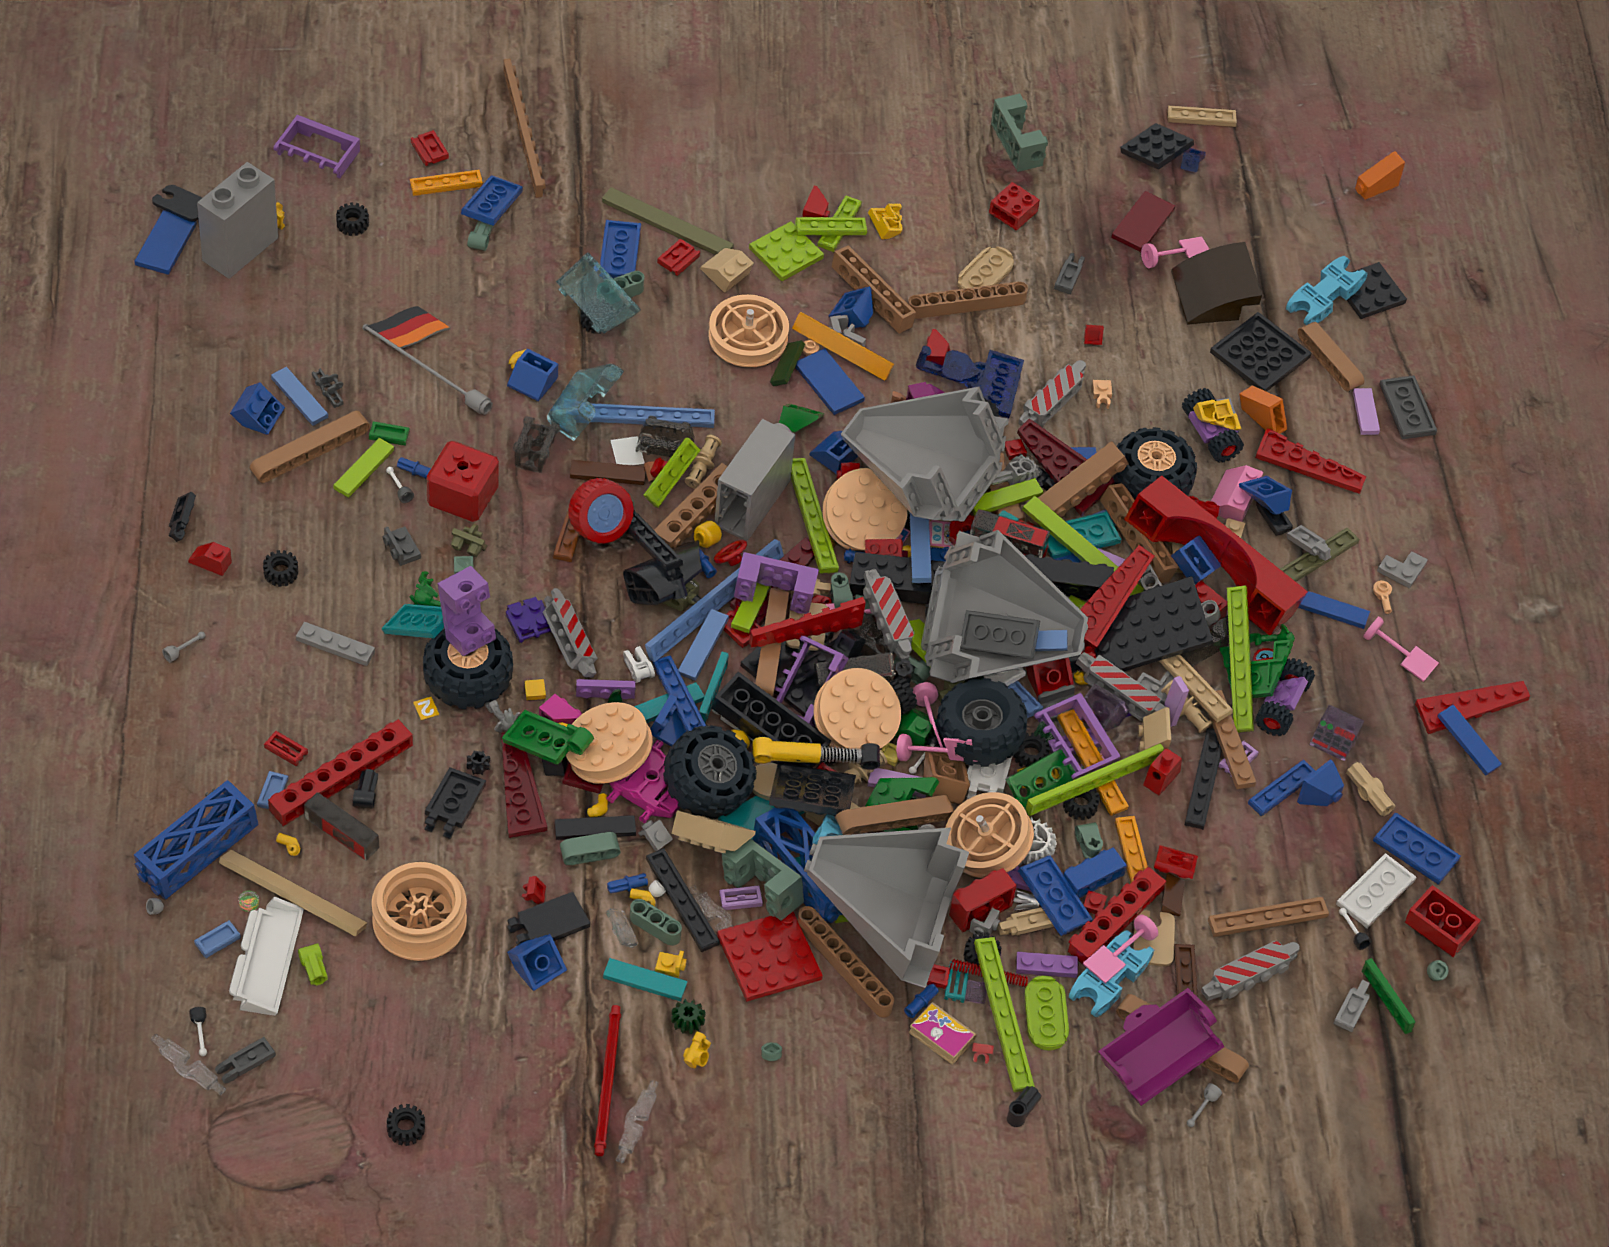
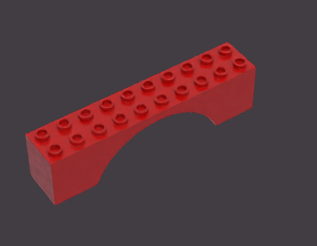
M1160 476L1138 494L1124 518L1125 521L1152 542L1167 541L1186 545L1200 535L1236 586L1246 585L1248 619L1269 636L1294 615L1308 593L1306 589L1163 476Z

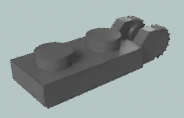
M1070 253L1054 286L1055 290L1070 295L1085 261V257L1081 256L1078 264L1074 263V253Z
M265 1037L232 1054L222 1063H219L215 1071L217 1074H221L232 1066L234 1069L222 1077L224 1084H228L235 1080L238 1075L241 1076L275 1057L276 1053Z

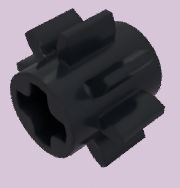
M474 750L471 756L467 755L466 768L468 770L471 769L473 775H483L485 770H490V756H485L484 751Z

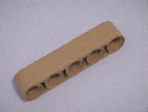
M1314 321L1298 329L1300 340L1345 391L1348 392L1364 384L1362 373L1317 322Z

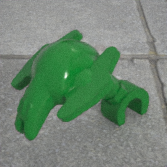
M423 571L418 578L420 584H416L418 589L415 590L414 596L410 595V599L414 602V605L441 607L440 601L433 598V596L438 597V593L431 587L434 580L427 579L426 577L429 573Z
M1281 624V632L1277 635L1249 634L1250 643L1255 641V645H1260L1265 641L1274 642L1291 639L1294 643L1295 637L1284 624Z

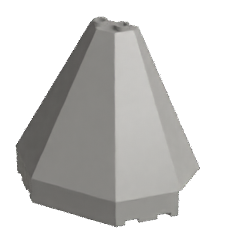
M980 387L861 408L842 431L841 436L914 517L930 520L964 521L1002 469V462L999 461L1001 451H1004L1006 436H1003L1009 419L994 416L989 403L984 400Z
M999 530L980 537L959 531L956 535L955 546L951 545L944 556L946 562L943 567L939 566L935 572L921 642L922 650L926 651L924 656L926 664L931 667L930 676L955 683L1081 655L1085 646L1084 637L1088 630V617ZM966 610L999 615L1006 613L1008 616L1039 620V631L1067 630V651H1035L1034 659L961 649V634Z
M951 828L819 837L818 843H813L809 855L813 857L811 861L807 860L804 872H807V875L901 981L926 988L930 972L944 938L941 930L950 900L965 868L969 852L946 844Z

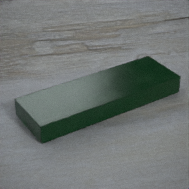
M802 340L787 344L770 380L772 386L788 384L805 347V343Z

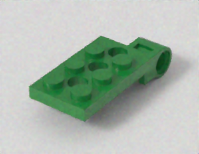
M524 710L503 735L502 740L508 745L558 765L569 751L582 755L594 740V736L584 727H576L568 724L566 727ZM534 730L533 733L526 735V732ZM549 737L547 740L541 741L542 738ZM565 743L562 747H556L558 744Z
M1061 748L1005 779L1014 798L1023 805L1025 810L1028 799L1073 781L1071 776L1076 772L1071 764L1064 766L1062 761L1067 757ZM1054 768L1059 771L1057 779H1054L1051 774ZM1038 777L1043 780L1041 788H1038L1035 783ZM1022 786L1027 789L1025 797H1022L1019 792Z

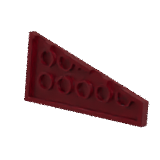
M1030 418L1017 431L1019 437L1055 483H1058L1088 460ZM1113 477L1107 483L1096 488L1093 494L1087 495L1081 500L1080 504L1074 507L1081 517L1103 496L1109 485H1115Z

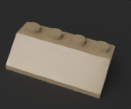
M677 810L671 834L679 836L678 840L726 853V850L735 852L751 839L756 831L717 819L695 816L692 813Z

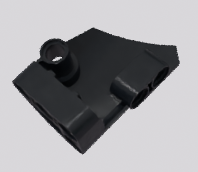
M699 540L672 548L683 560V566L666 572L654 559H650L625 569L623 577L630 600L635 604L659 605L671 599L675 600L686 597L688 593L685 585L702 572Z

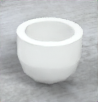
M657 880L653 881L649 886V892L653 897H660L666 892L665 888Z

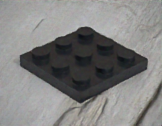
M1155 123L1125 143L1120 149L1122 154L1159 170L1194 146V139Z
M1380 262L1358 269V271H1366L1368 274L1360 289L1348 298L1347 301L1360 319L1406 304L1407 298Z

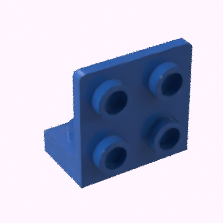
M672 694L669 695L650 729L653 737L671 747L686 732L675 711L677 706L674 703L677 697Z

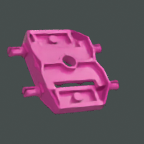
M659 739L652 745L651 752L646 761L635 772L621 780L609 783L613 791L606 798L608 802L614 803L617 797L621 795L644 809L645 812L639 817V820L643 821V823H646L651 816L672 818L680 808L678 806L679 802L675 797L671 798L668 790L658 801L655 800L667 786L663 776L665 772L663 764L666 755L659 750L664 745ZM655 775L657 778L654 780H650L647 778V776Z

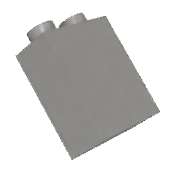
M249 162L242 165L197 202L202 261L228 279L278 239L275 180Z
M762 419L718 479L715 523L722 530L745 541L749 540L790 482L795 434L784 424H772Z

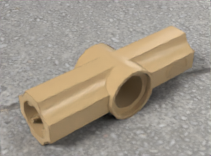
M1354 763L1347 769L1346 774L1358 787L1360 797L1364 801H1369L1381 816H1386L1394 810L1395 804L1384 792L1382 782L1376 777L1373 778L1361 763Z

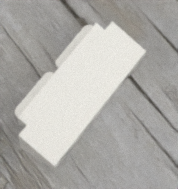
M273 897L267 904L266 910L259 908L257 911L252 910L249 913L241 942V948L245 951V955L241 954L237 958L229 988V993L234 996L233 1000L242 1001L239 1010L274 1016L278 1013L304 911L298 905Z

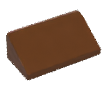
M1166 873V884L1163 890L1160 912L1180 916L1185 881L1170 873Z

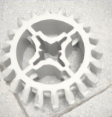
M1032 817L1030 818L1034 828L1033 844L1028 855L1019 866L1022 863L1027 865L1049 855L1053 856L1055 853L1056 836L1052 833V828H1047V822L1040 823V818L1037 821H1033Z

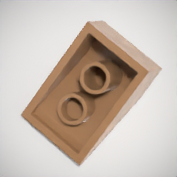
M925 751L923 777H935L939 780V784L932 797L947 795L951 803L962 804L970 786L965 762L950 760L947 752Z

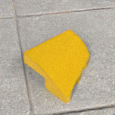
M888 203L885 208H871L868 211L882 240L895 237L902 232L901 204Z
M1229 399L1199 402L1193 407L1196 416L1202 422L1236 431L1241 429L1237 414H1233Z

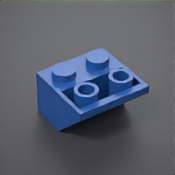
M527 348L517 360L507 386L539 402L558 378V363Z
M259 382L246 387L230 414L242 426L263 434H269L285 407Z
M842 431L832 432L809 453L811 457L835 474H837V470H840L841 463L853 462L858 457L841 436Z
M1200 535L1171 555L1186 578L1192 576L1195 584L1221 566Z

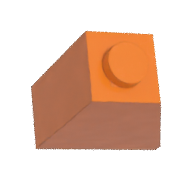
M1396 151L1392 152L1358 176L1355 187L1356 191L1366 200L1399 186L1405 161Z
M1251 386L1239 394L1242 410L1265 431L1269 428L1281 434L1287 430L1282 398L1255 386Z

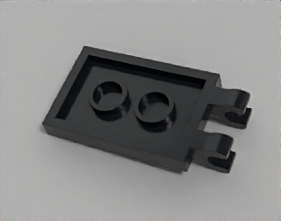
M449 767L425 809V815L428 817L425 820L427 825L424 830L433 832L437 820L446 823L443 828L445 831L443 837L451 839L455 828L463 827L486 786V780Z
M574 892L518 912V918L513 917L507 920L509 924L507 928L510 933L523 928L526 934L521 933L516 936L518 940L516 941L517 946L525 941L548 934L556 941L590 927V921Z

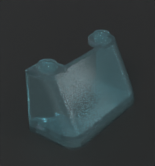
M589 252L556 281L560 286L558 290L565 297L569 295L594 323L591 326L598 334L600 332L605 334L635 316L641 310Z
M614 364L578 370L548 412V422L575 441L596 413L594 406L587 401L588 397L592 398L598 393L604 397L624 371Z

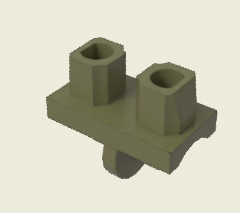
M473 524L471 528L465 526L463 531L453 528L451 532L453 535L452 548L461 551L464 543L470 545L467 553L476 558L481 550H486L485 540L481 539L483 533L478 531L477 524Z

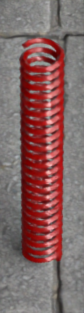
M953 959L950 963V970L953 965L954 971L957 963L956 971H958L960 964L959 972H961L963 965L962 973H964V970L967 973L969 968L968 974L971 973L973 975L975 970V976L979 968L978 977L980 976V965L962 962L958 959ZM1004 971L1005 978L1007 976V983L1009 980V984L1012 982L1013 985L1015 983L1016 986L1017 984L1020 986L1023 978L1022 987H1024L1026 980V988L1028 984L1027 976L1024 977V975H1015V973L1012 974L1011 972Z

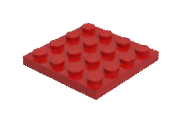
M791 912L782 921L775 916H768L717 931V937L746 1002L817 982L823 978L794 912Z

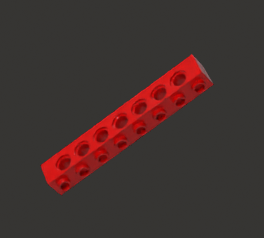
M399 719L393 723H388L377 733H372L367 739L354 744L351 749L338 754L330 762L323 763L312 773H307L296 783H291L283 791L273 794L268 799L269 811L282 826H285L359 780L361 771L366 769L375 770L412 747L413 734Z

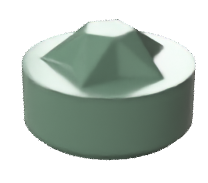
M1441 960L1433 961L1427 967V974L1433 981L1445 979L1449 972L1448 966Z
M766 1043L761 1048V1056L765 1060L776 1061L782 1057V1047L777 1043Z

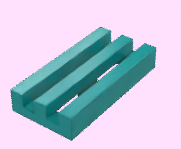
M960 964L956 973L954 991L949 993L953 973L952 965L944 999L948 1000V998H951L952 1001L960 1000L961 1003H964L969 968L964 975L962 993L960 995L957 994L961 974L959 972Z

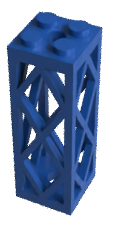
M229 780L225 781L134 854L136 862L134 865L138 870L137 876L143 883L147 882L150 885L154 894L157 896L161 895L166 900L259 825L254 804ZM214 806L208 815L202 819L206 807ZM228 809L226 816L219 817L223 812H225ZM231 828L228 839L221 840L228 829ZM215 830L209 836H207L208 831ZM201 833L198 844L192 846L196 834ZM173 838L167 848L162 851L165 840ZM187 842L185 848L179 849L181 846H183V845ZM191 861L188 871L180 873L187 862ZM174 863L166 869L167 864Z
M775 807L755 818L754 831L756 833L753 836V841L777 859L778 852L781 858L780 861L802 876L804 904L814 908L827 923H832L837 920L839 915H843L807 875V872H804L807 860H812L813 857L809 853L813 845L812 841L815 832L801 815L794 809H779ZM786 831L792 840L780 836V834ZM787 849L800 854L801 866Z

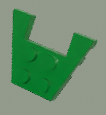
M1291 639L1274 641L1273 659L1251 661L1252 698L1273 696L1293 646ZM1230 646L1220 647L1231 687Z
M935 777L879 778L865 807L907 801L911 799L914 792L932 797L939 784V780ZM902 827V828L889 829V830H883V831H884V832L909 831L910 829L905 828V827Z

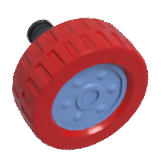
M605 478L591 479L579 486L572 495L568 507V516L574 530L587 540L598 544L610 543L620 538L629 528L634 512L630 494L619 484Z

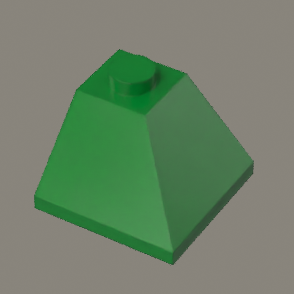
M789 403L783 406L779 423L787 426L793 433L822 418L824 413Z
M914 708L901 715L900 725L894 737L899 738L901 734H907L912 739V746H926L928 738L931 734H935V731L930 723L929 716Z

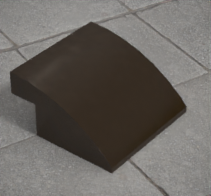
M1245 242L1227 244L1206 250L1186 259L1171 270L1187 325L1239 320L1242 306L1260 305L1262 293Z

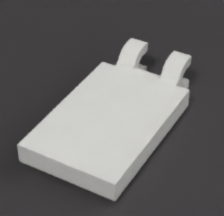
M1006 757L1003 763L998 765L993 763L989 767H981V765L977 764L969 765L967 774L970 787L967 800L976 796L977 790L987 793H1003L1012 757Z

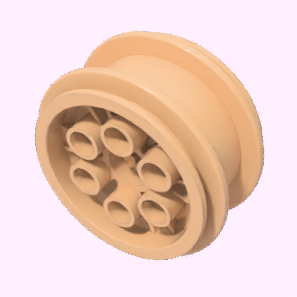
M413 862L391 870L379 881L372 896V924L378 941L392 954L408 960L424 961L446 954L458 944L466 929L467 898L465 890L454 874L432 863ZM432 896L437 897V898L432 902Z

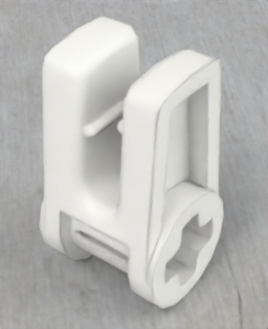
M640 646L635 648L637 662L629 650L623 652L624 661L635 683L647 677H655L654 668Z

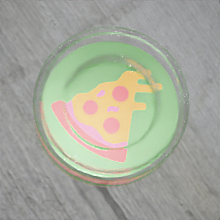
M244 891L240 894L238 901L239 907L242 910L251 912L258 908L259 896L256 892Z

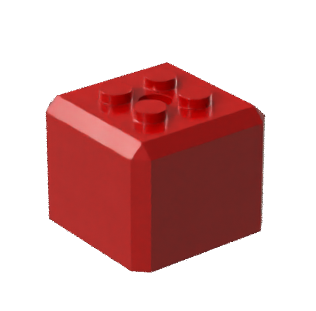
M456 441L447 442L427 475V502L429 506L471 522L479 520L499 487V461L497 457Z

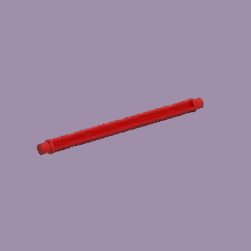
M613 1005L609 1013L598 1125L594 1143V1154L596 1156H603L607 1146V1126L621 1019V1007L618 1005Z

